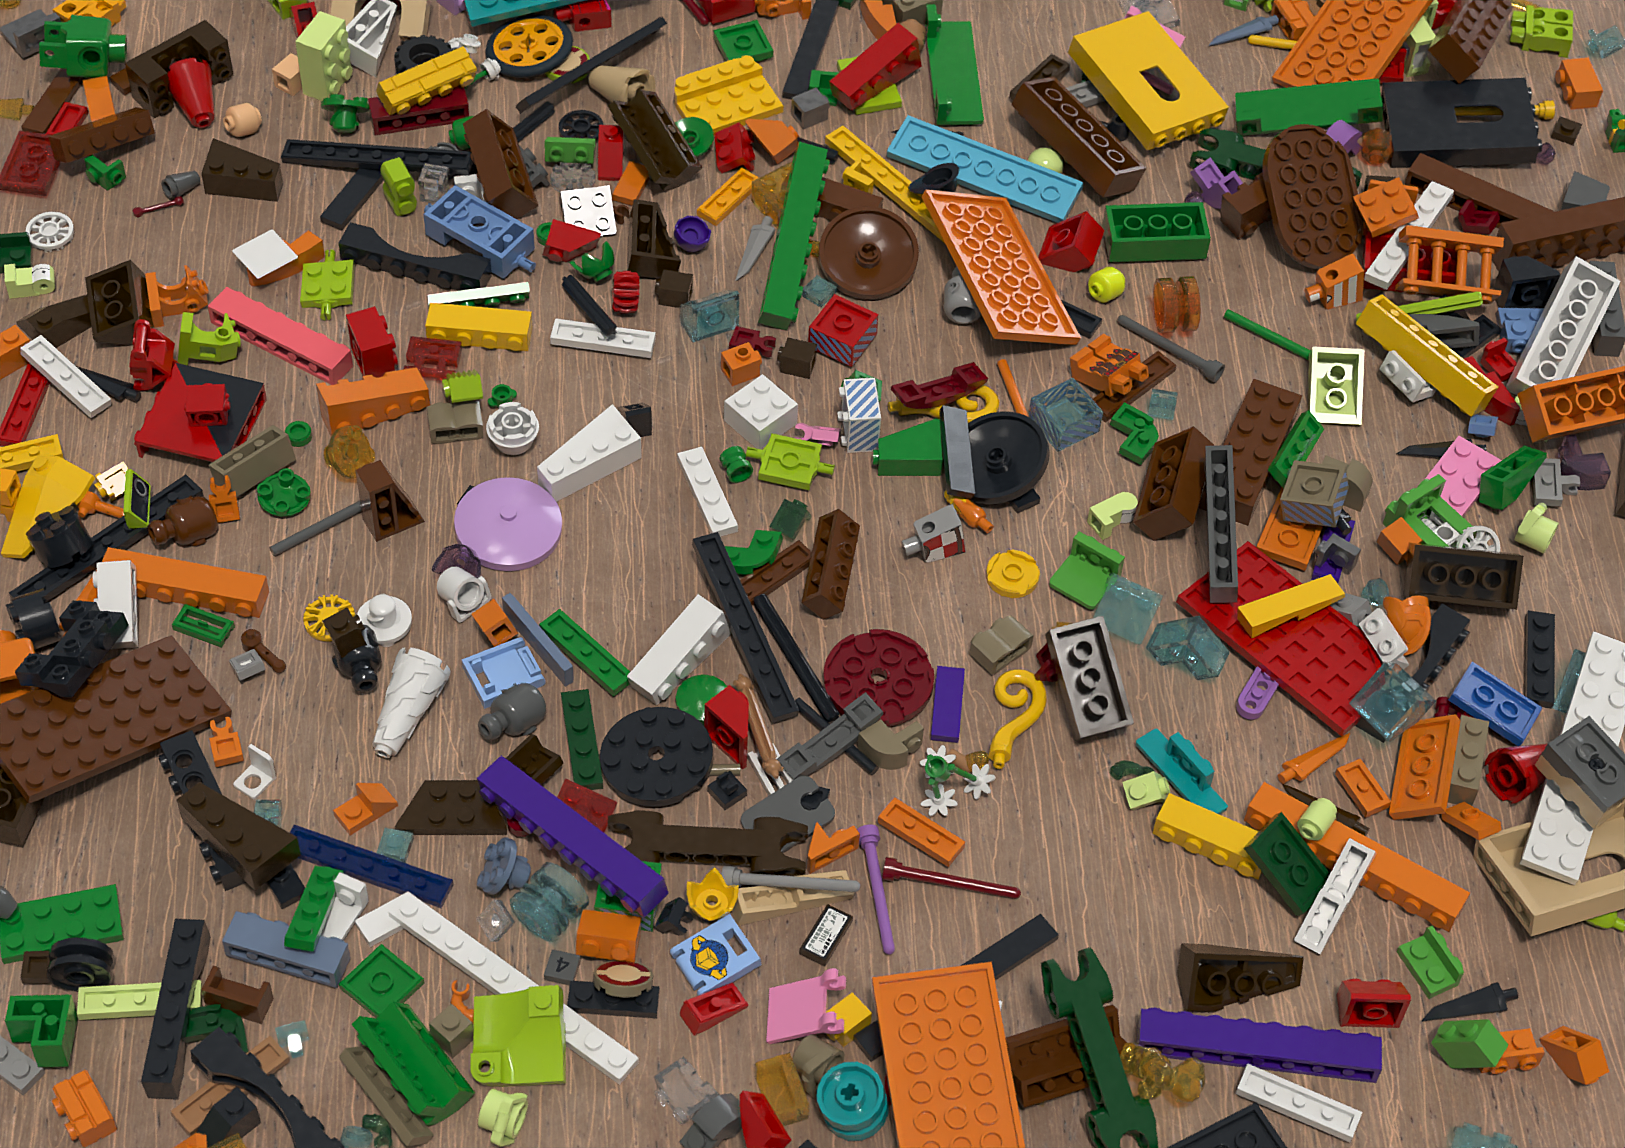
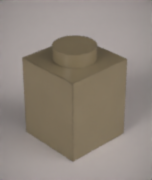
M452 1003L429 1023L431 1035L443 1051L452 1059L474 1040L472 1021Z

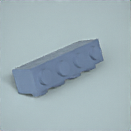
M236 911L222 940L226 956L334 988L338 987L351 958L348 943L337 937L327 938L320 935L314 952L284 947L285 935L289 928L288 924L278 920L272 922L262 919L255 913L248 912L245 914Z

